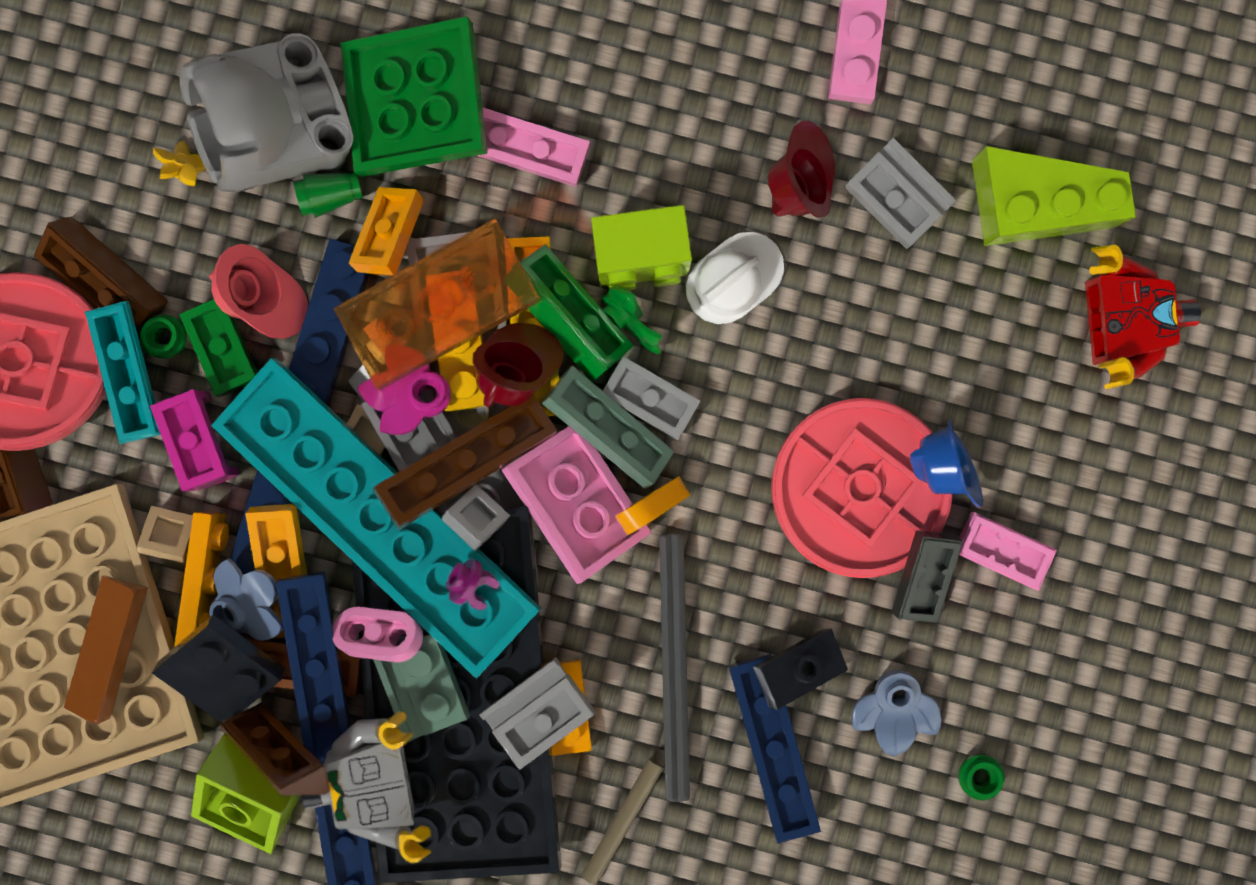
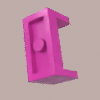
M194 389L150 405L182 492L201 491L240 476L238 467L227 466L215 431L211 426L212 424L204 405L212 402L210 393Z

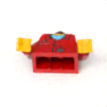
M1116 245L1091 247V252L1098 255L1099 265L1089 267V273L1092 275L1105 273L1106 275H1101L1085 282L1093 365H1098L1099 369L1106 368L1109 371L1110 382L1104 384L1105 389L1128 385L1134 379L1142 377L1165 359L1167 347L1179 344V327L1197 326L1201 319V309L1196 299L1176 301V290L1173 281L1159 279L1156 271L1129 257L1123 256L1120 248Z

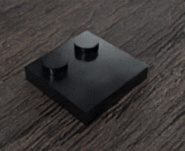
M212 615L157 662L152 674L212 717L222 722L241 713L279 683L286 668L215 615Z

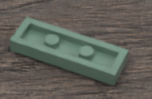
M573 366L562 375L542 403L644 489L655 483L674 453L671 448Z

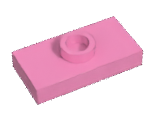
M970 512L959 537L963 541L959 553L960 556L1039 591L1057 551L1048 545L976 512Z

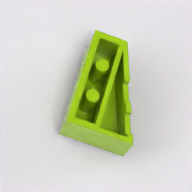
M988 146L972 159L984 246L1111 229L1136 217L1129 172Z

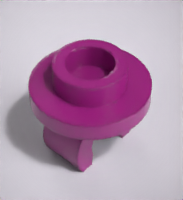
M471 558L464 564L458 563L452 569L447 579L446 587L450 590L449 599L451 602L461 605L467 600L473 608L484 610L487 604L483 598L475 595L476 589L483 584L497 589L500 584L491 572L482 570L479 561Z

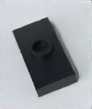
M822 629L753 666L770 709L775 710L784 707L848 670L832 629Z

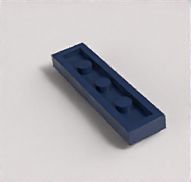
M767 654L728 665L775 839L777 844L819 833L821 829L787 706L785 705L778 710L769 708L753 669V666L772 657V654Z

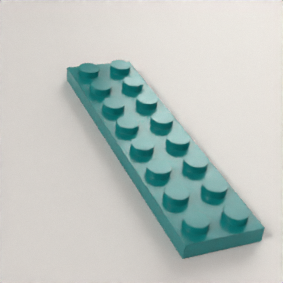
M271 358L211 425L476 679L542 609L479 548L476 551L473 550L442 520L444 515L436 508L398 530L374 493V486L398 472L280 360ZM468 559H475L481 563L482 570L491 572L500 585L497 589L487 584L480 585L476 589L475 595L483 598L487 604L484 610L473 608L467 600L461 605L450 601V590L447 589L446 583L449 574L458 563L464 564Z

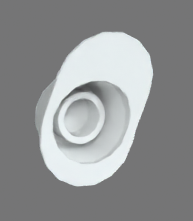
M756 232L738 233L726 239L702 258L689 274L686 292L687 300L692 310L703 320L715 324L732 323L746 315L770 296L781 282L784 273V261L777 244L767 236Z

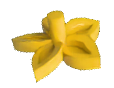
M184 140L176 144L174 154L164 149L153 148L154 156L165 164L161 167L160 179L175 177L182 183L195 187L197 173L204 171L205 167L198 154H190Z

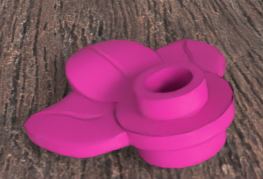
M389 345L386 347V363L389 372L374 376L358 386V392L363 400L370 407L384 412L380 421V431L391 435H403L415 430L424 417H434L441 414L448 407L451 399L448 382L440 374L430 371L425 356L415 349L400 345ZM432 389L437 394L433 401L423 402L419 398L422 391Z

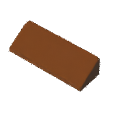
M106 575L102 576L64 705L65 709L95 724H100L111 718L148 587Z

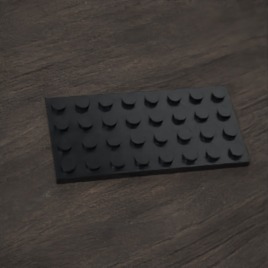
M525 506L503 508L510 515L509 518L479 549L539 605L531 514L528 507ZM352 561L356 607L398 611L408 614ZM539 611L477 679L446 650L471 716L465 721L428 735L417 737L403 745L414 803V825L408 827H410L411 831L424 825L430 828L431 836L418 843L423 848H429L431 853L420 861L411 863L403 858L400 850L377 843L380 883L560 872L562 864L551 747L519 770L492 733L493 730L490 725L480 717V714L486 708L544 666ZM421 626L422 631H423V636L429 634V633ZM365 629L358 633L359 639L364 636ZM406 634L398 639L397 646L405 640ZM361 658L366 720L381 718L389 720L394 715L375 662L373 659Z

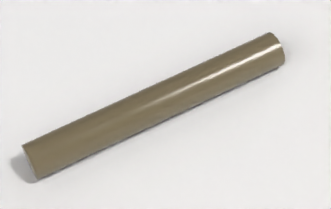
M648 759L581 876L587 882L597 885L662 773L664 766L656 760Z

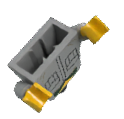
M398 712L389 720L384 718L359 720L334 741L332 749L327 752L324 767L330 792L322 795H301L304 809H310L331 804L336 828L348 829L354 835L398 849L405 860L416 863L431 853L429 848H423L418 843L430 837L431 830L425 825L419 826L413 831L408 827L414 825V803L403 745L413 737V732L403 733L399 727L407 719V716L404 712Z

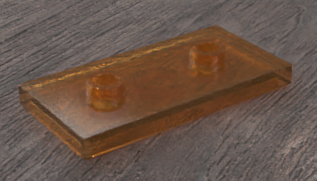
M495 218L333 309L373 385L380 391L541 302V299Z

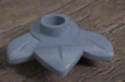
M230 558L220 563L215 570L213 579L218 596L210 606L209 615H215L237 633L246 632L259 641L271 639L281 633L283 623L271 609L278 596L274 577L261 569L252 570L243 575L236 563Z
M891 670L879 678L875 691L859 698L852 712V727L860 731L874 729L877 741L883 751L890 756H897L909 749L915 740L916 732L928 735L938 734L941 727V714L935 699L921 692L920 685L913 675L901 670ZM898 690L906 691L901 697L892 698L894 692Z

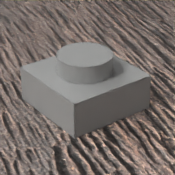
M476 484L446 511L442 520L476 551L507 521L510 515Z

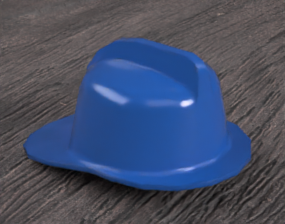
M947 419L948 427L925 436L920 441V448L910 454L909 457L914 474L919 480L927 483L930 490L935 494H967L978 508L982 507L983 494L976 469L967 449L954 432L950 419Z

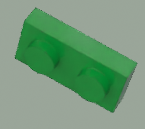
M214 299L179 314L214 395L222 397L247 386L258 371L235 318L224 313L215 303Z

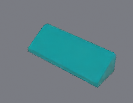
M129 301L86 311L85 315L119 444L161 435L150 405L155 404Z

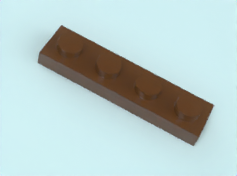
M532 395L526 403L506 408L374 486V493L398 530L553 437L556 435L557 429L534 395Z

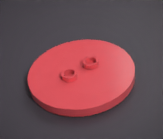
M21 272L0 273V450H30L55 443L67 437L94 414L106 394L85 315L86 311L94 309L72 288L52 278L38 274Z
M868 398L838 401L826 405L805 417L783 442L774 463L771 479V496L774 512L788 541L801 555L815 565L842 576L874 578L905 568L916 530L941 533L946 524L952 503V494H935L930 490L927 483L919 480L914 474L909 456L913 451L920 448L921 439L933 433L931 429L917 416L898 405Z

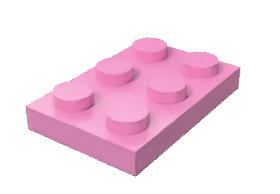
M570 426L502 469L503 474L525 507H528L529 513L576 584L588 579L652 533L648 526L645 525L637 531L626 535L615 515L631 506L632 502L598 450Z

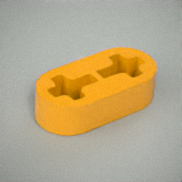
M680 476L621 511L615 517L626 535H629L667 512L691 494Z

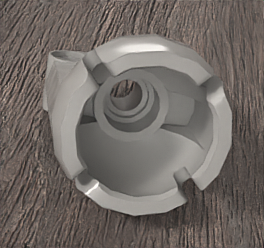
M300 33L289 34L278 42L222 54L197 57L182 65L179 72L182 99L190 106L201 102L205 105L204 108L191 111L187 115L190 131L207 174L213 182L218 184L220 191L237 193L319 170L334 172L345 163L353 142V133L348 115L326 61L316 43L308 36ZM287 59L300 60L305 66H294ZM320 140H331L337 144L339 149H327L320 143Z

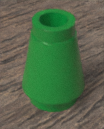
M354 172L349 174H303L304 179L293 181L302 217L313 214L314 218H317L352 203L354 200L363 198L357 174Z

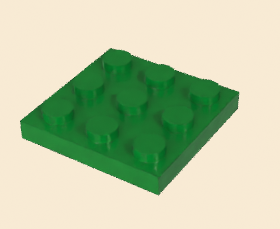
M467 16L341 42L348 119L353 133L351 149L354 173L360 177L488 154L474 28L472 21Z

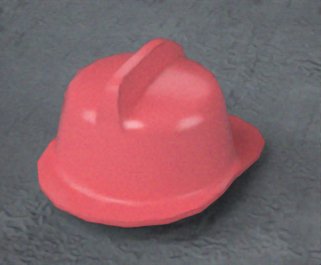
M238 244L228 247L219 256L215 269L209 275L212 281L211 292L218 307L231 317L241 318L255 330L270 338L285 339L296 335L302 328L308 309V300L303 288L291 275L254 246Z

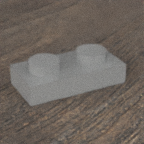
M624 356L603 390L606 395L624 410L676 440H679L701 402Z

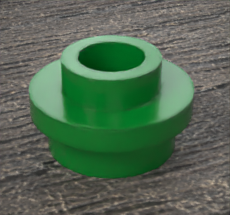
M159 314L145 322L140 338L142 346L148 354L160 359H170L180 354L187 342V332L183 323L176 317ZM168 329L171 332V340L168 344L162 345L160 334Z
M975 754L965 759L958 771V781L962 790L971 798L981 801L989 800L998 795L1003 788L1005 780L1004 771L1001 765L991 756ZM979 769H985L987 772L986 779L981 783H975L973 780L974 773Z

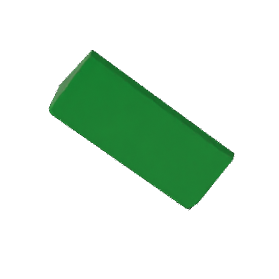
M546 244L518 263L505 278V283L542 326L559 340L563 350L591 381L596 380L634 347Z

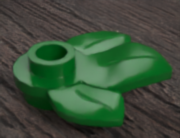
M618 286L609 288V293L602 298L603 311L620 330L624 328L648 351L660 354L662 351L657 344L663 337L640 322L639 318L642 317L643 313L635 295Z

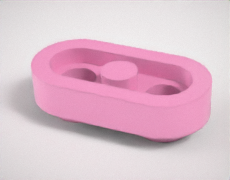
M352 607L343 611L336 618L333 624L332 640L339 649L353 657L404 662L412 658L419 651L423 642V631L421 626L404 612ZM365 629L364 636L356 641L358 633ZM406 634L405 640L397 646L398 639Z

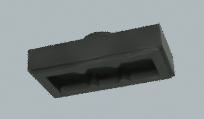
M916 530L891 611L897 619L938 623L963 541L958 536Z

